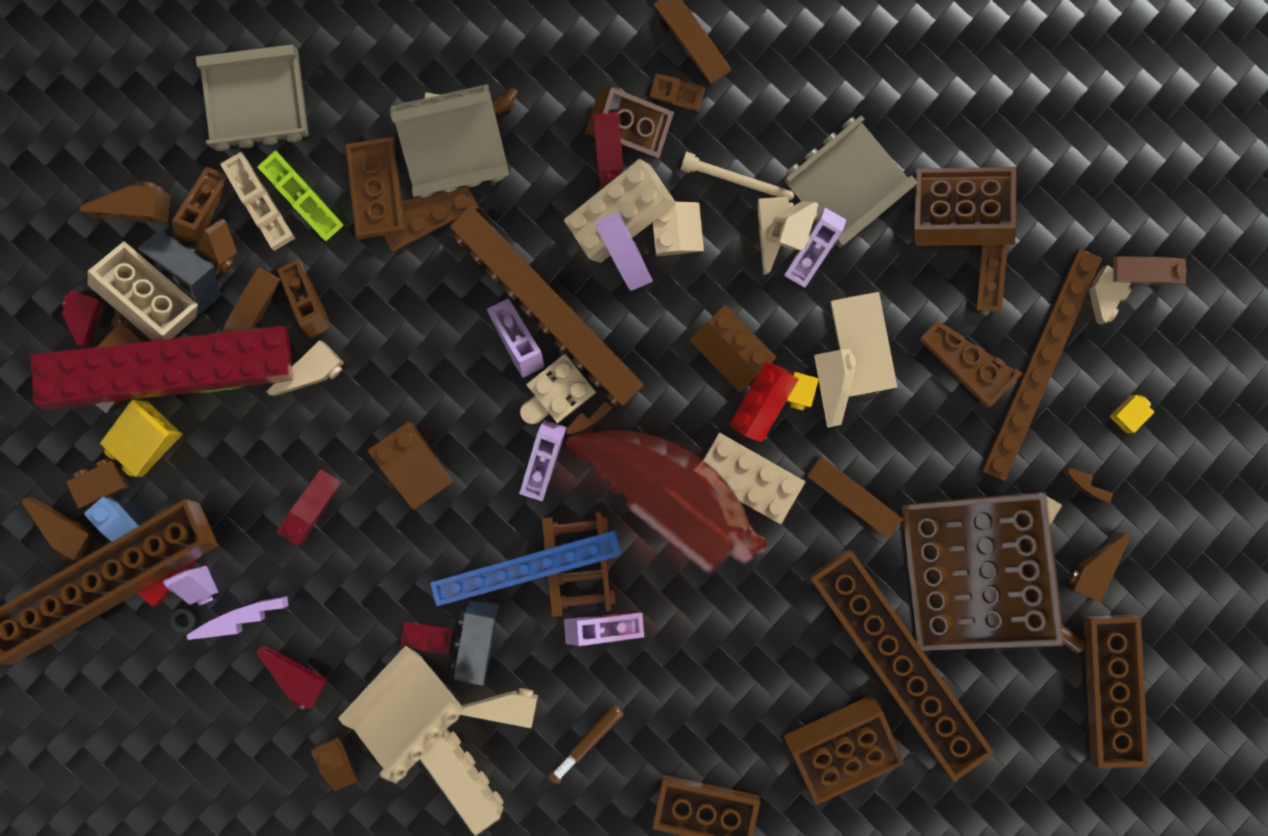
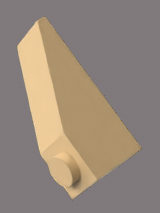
M788 197L759 199L757 202L763 275L769 274L780 248V245L767 240L774 218L793 207V203H789Z
M318 341L292 367L293 381L276 382L267 393L276 396L327 380L329 377L333 379L342 371L340 367L344 362L325 342Z
M851 349L814 355L827 427L842 424L855 374L854 367L856 361L851 353Z
M519 688V692L512 691L462 705L465 710L460 715L531 728L538 695H534L532 690Z

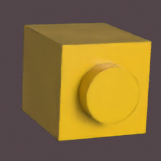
M794 372L793 375L799 380L786 402L791 403V408L804 411L805 407L809 408L812 405L819 379Z
M1131 395L1110 417L1126 433H1135L1154 411L1150 408L1151 403L1142 395Z

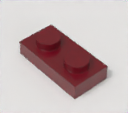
M406 621L404 623L401 647L406 646L413 649L450 654L454 629Z

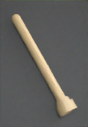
M686 151L681 171L690 173V171L695 172L697 170L773 196L788 197L789 200L794 198V193L790 190L701 162L699 158L695 157L696 154Z

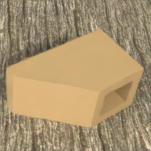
M802 201L774 218L767 241L791 250L804 251L810 239L809 233L812 223L817 217L818 203Z
M1108 265L1100 268L1089 288L1095 319L1099 324L1111 322L1119 311L1116 308L1121 300L1124 301L1131 292V288H1129L1131 283L1113 282V268Z

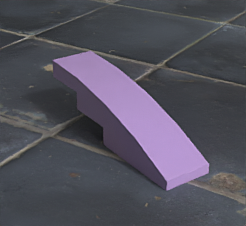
M619 212L596 221V227L630 291L653 282Z
M287 596L260 601L233 610L202 625L189 633L187 638L190 640L242 632L241 623L265 619L264 610L287 607Z

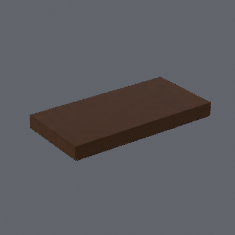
M389 137L345 144L357 240L405 233L394 138Z

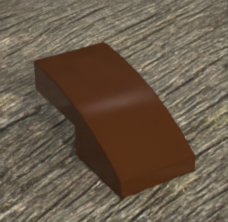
M656 74L649 97L669 105L699 112L705 88L704 86L681 82L678 78Z
M605 401L590 419L581 413L566 429V432L573 434L592 426L607 415L613 407Z
M1063 468L1062 473L1079 490L1099 501L1111 502L1113 493L1090 486L1093 478L1092 475L1072 468Z

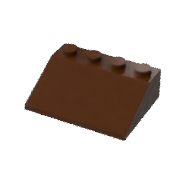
M1016 167L917 169L916 181L918 183L916 184L915 205L916 246L1015 245Z
M873 694L784 735L816 805L904 765L885 716Z

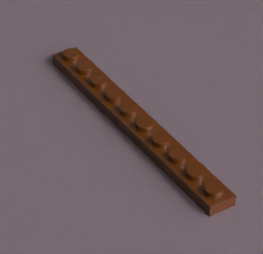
M1082 249L1077 250L981 470L982 472L1006 481L1102 258Z

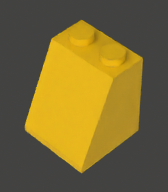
M132 400L100 444L105 448L103 451L112 460L117 459L123 465L121 468L127 475L143 477L181 437L182 433L148 401Z

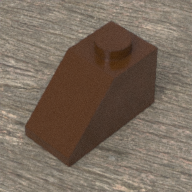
M224 219L204 230L195 251L198 257L203 260L207 259L213 264L215 275L221 271L223 273L229 271L234 265L233 260L237 254L229 228Z
M339 736L321 743L311 750L320 774L334 791L358 781Z

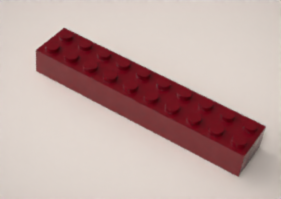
M285 326L31 355L34 404L43 410L293 381L289 333Z

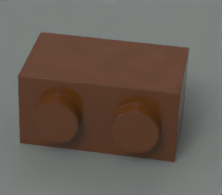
M104 459L94 464L96 468L90 471L83 469L72 474L73 479L66 483L78 508H87L95 504L102 497L112 496L130 488L119 461Z

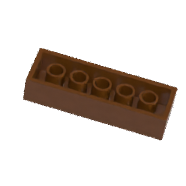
M1132 614L1083 616L1084 641L1086 642L1085 662L1090 763L1099 769L1148 766L1141 617Z

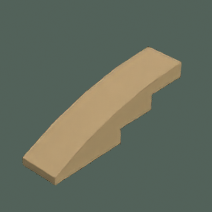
M239 152L221 163L239 198L247 207L256 225L261 229L270 247L275 251L295 239L244 154Z

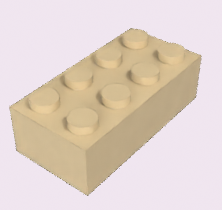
M639 159L564 219L588 258L601 263L611 254L596 227V221L619 212L625 227H627L631 238H633L674 206L676 202L651 165Z
M124 241L88 271V286L152 341L173 339L196 318L198 304Z
M721 433L717 434L695 473L696 477L779 524H782L805 483L804 480Z
M446 729L441 734L439 740L434 742L424 753L421 761L476 836L500 818L504 802L496 791H491L486 775L482 771L478 772L474 767L475 761L468 751L464 753L459 746L461 741L453 731L450 733Z

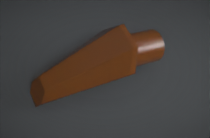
M510 87L505 96L500 95L493 102L495 116L515 107L513 100L518 95V91Z

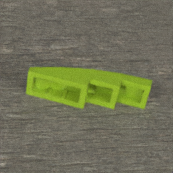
M276 150L257 166L325 241L343 226L342 222Z

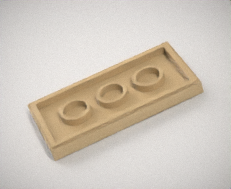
M879 292L830 301L839 350L851 349V353L856 361L849 397L897 388Z

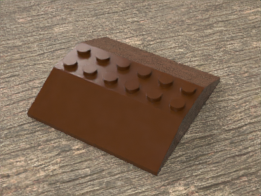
M1046 493L955 499L901 506L917 644L922 651L1064 645Z

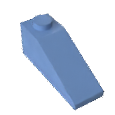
M112 496L102 497L84 513L98 530L111 541L138 527Z

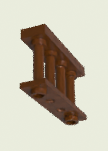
M596 512V520L558 524V522H553V517L542 518L545 550L559 547L556 546L555 537L562 533L598 530V535H601L603 531H608L606 516L602 517L601 512ZM606 559L601 561L602 569L565 573L562 571L548 575L552 617L562 616L563 610L567 609V607L605 603L606 611H611V604H616L614 589L609 590ZM603 578L604 593L571 597L561 595L560 585H564V582Z

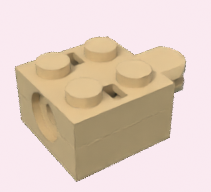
M564 354L527 384L534 393V396L522 405L520 410L521 416L527 423L537 424L550 414L557 423H560L594 396L596 392Z

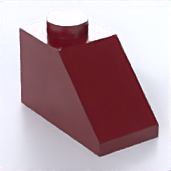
M70 290V293L63 300L62 307L64 309L62 314L76 344L90 347L106 302Z

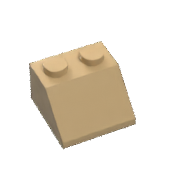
M676 202L674 206L652 222L656 256L704 251L699 203Z

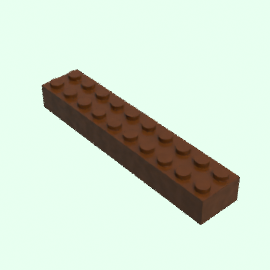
M472 206L450 226L454 231L451 234L463 248L468 246L471 249L468 253L480 266L483 263L488 266L485 271L497 284L500 281L505 284L503 287L504 291L514 301L518 298L522 302L520 307L530 318L536 316L540 320L537 325L547 336L552 333L557 338L554 341L555 344L564 353L569 351L574 356L571 360L581 371L586 368L591 373L588 378L598 389L603 386L608 391L606 397L615 406L620 404L623 407L644 387V384Z
M184 499L1 606L0 664L14 665L218 546L200 504Z
M846 549L808 576L942 768L954 782L995 754L852 550Z

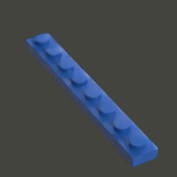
M612 531L434 581L430 584L436 606L620 556L622 553L616 532Z

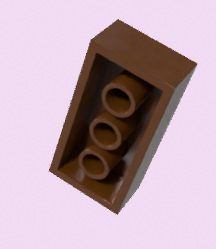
M662 775L652 826L654 830L682 836H753L760 799L758 795Z

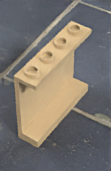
M405 646L338 719L343 725L355 730L382 766L383 771L380 775L397 783L406 775L415 762L423 757L428 748L439 740L441 734L458 719V716L465 709L419 653Z

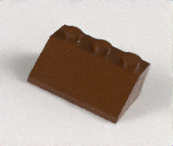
M726 305L689 340L739 393L758 376L766 361L772 363L777 358Z

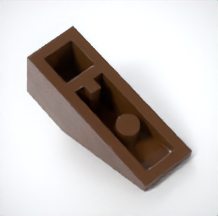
M207 166L205 167L172 220L174 237L197 246L204 230L209 226L229 178L226 174Z
M1113 257V282L1155 286L1186 284V259Z
M297 259L277 269L298 324L309 338L331 328L323 305L301 261Z
M24 498L22 504L51 547L59 551L58 555L68 561L82 559L96 533L35 498Z
M1119 532L1082 562L1076 570L1071 572L1068 578V583H1070L1068 589L1101 603L1131 535Z

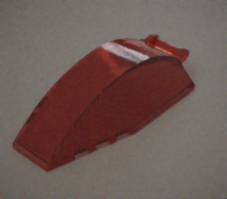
M620 430L588 431L569 437L565 442L584 462H588L590 459L598 467L595 473L600 478L605 474L614 483L611 489L615 493L621 490L629 498L627 505L706 571H712L728 553H731L741 562H748L755 553H762L767 549L768 543L766 539L753 532L742 505L730 485L714 468L688 450L652 435Z

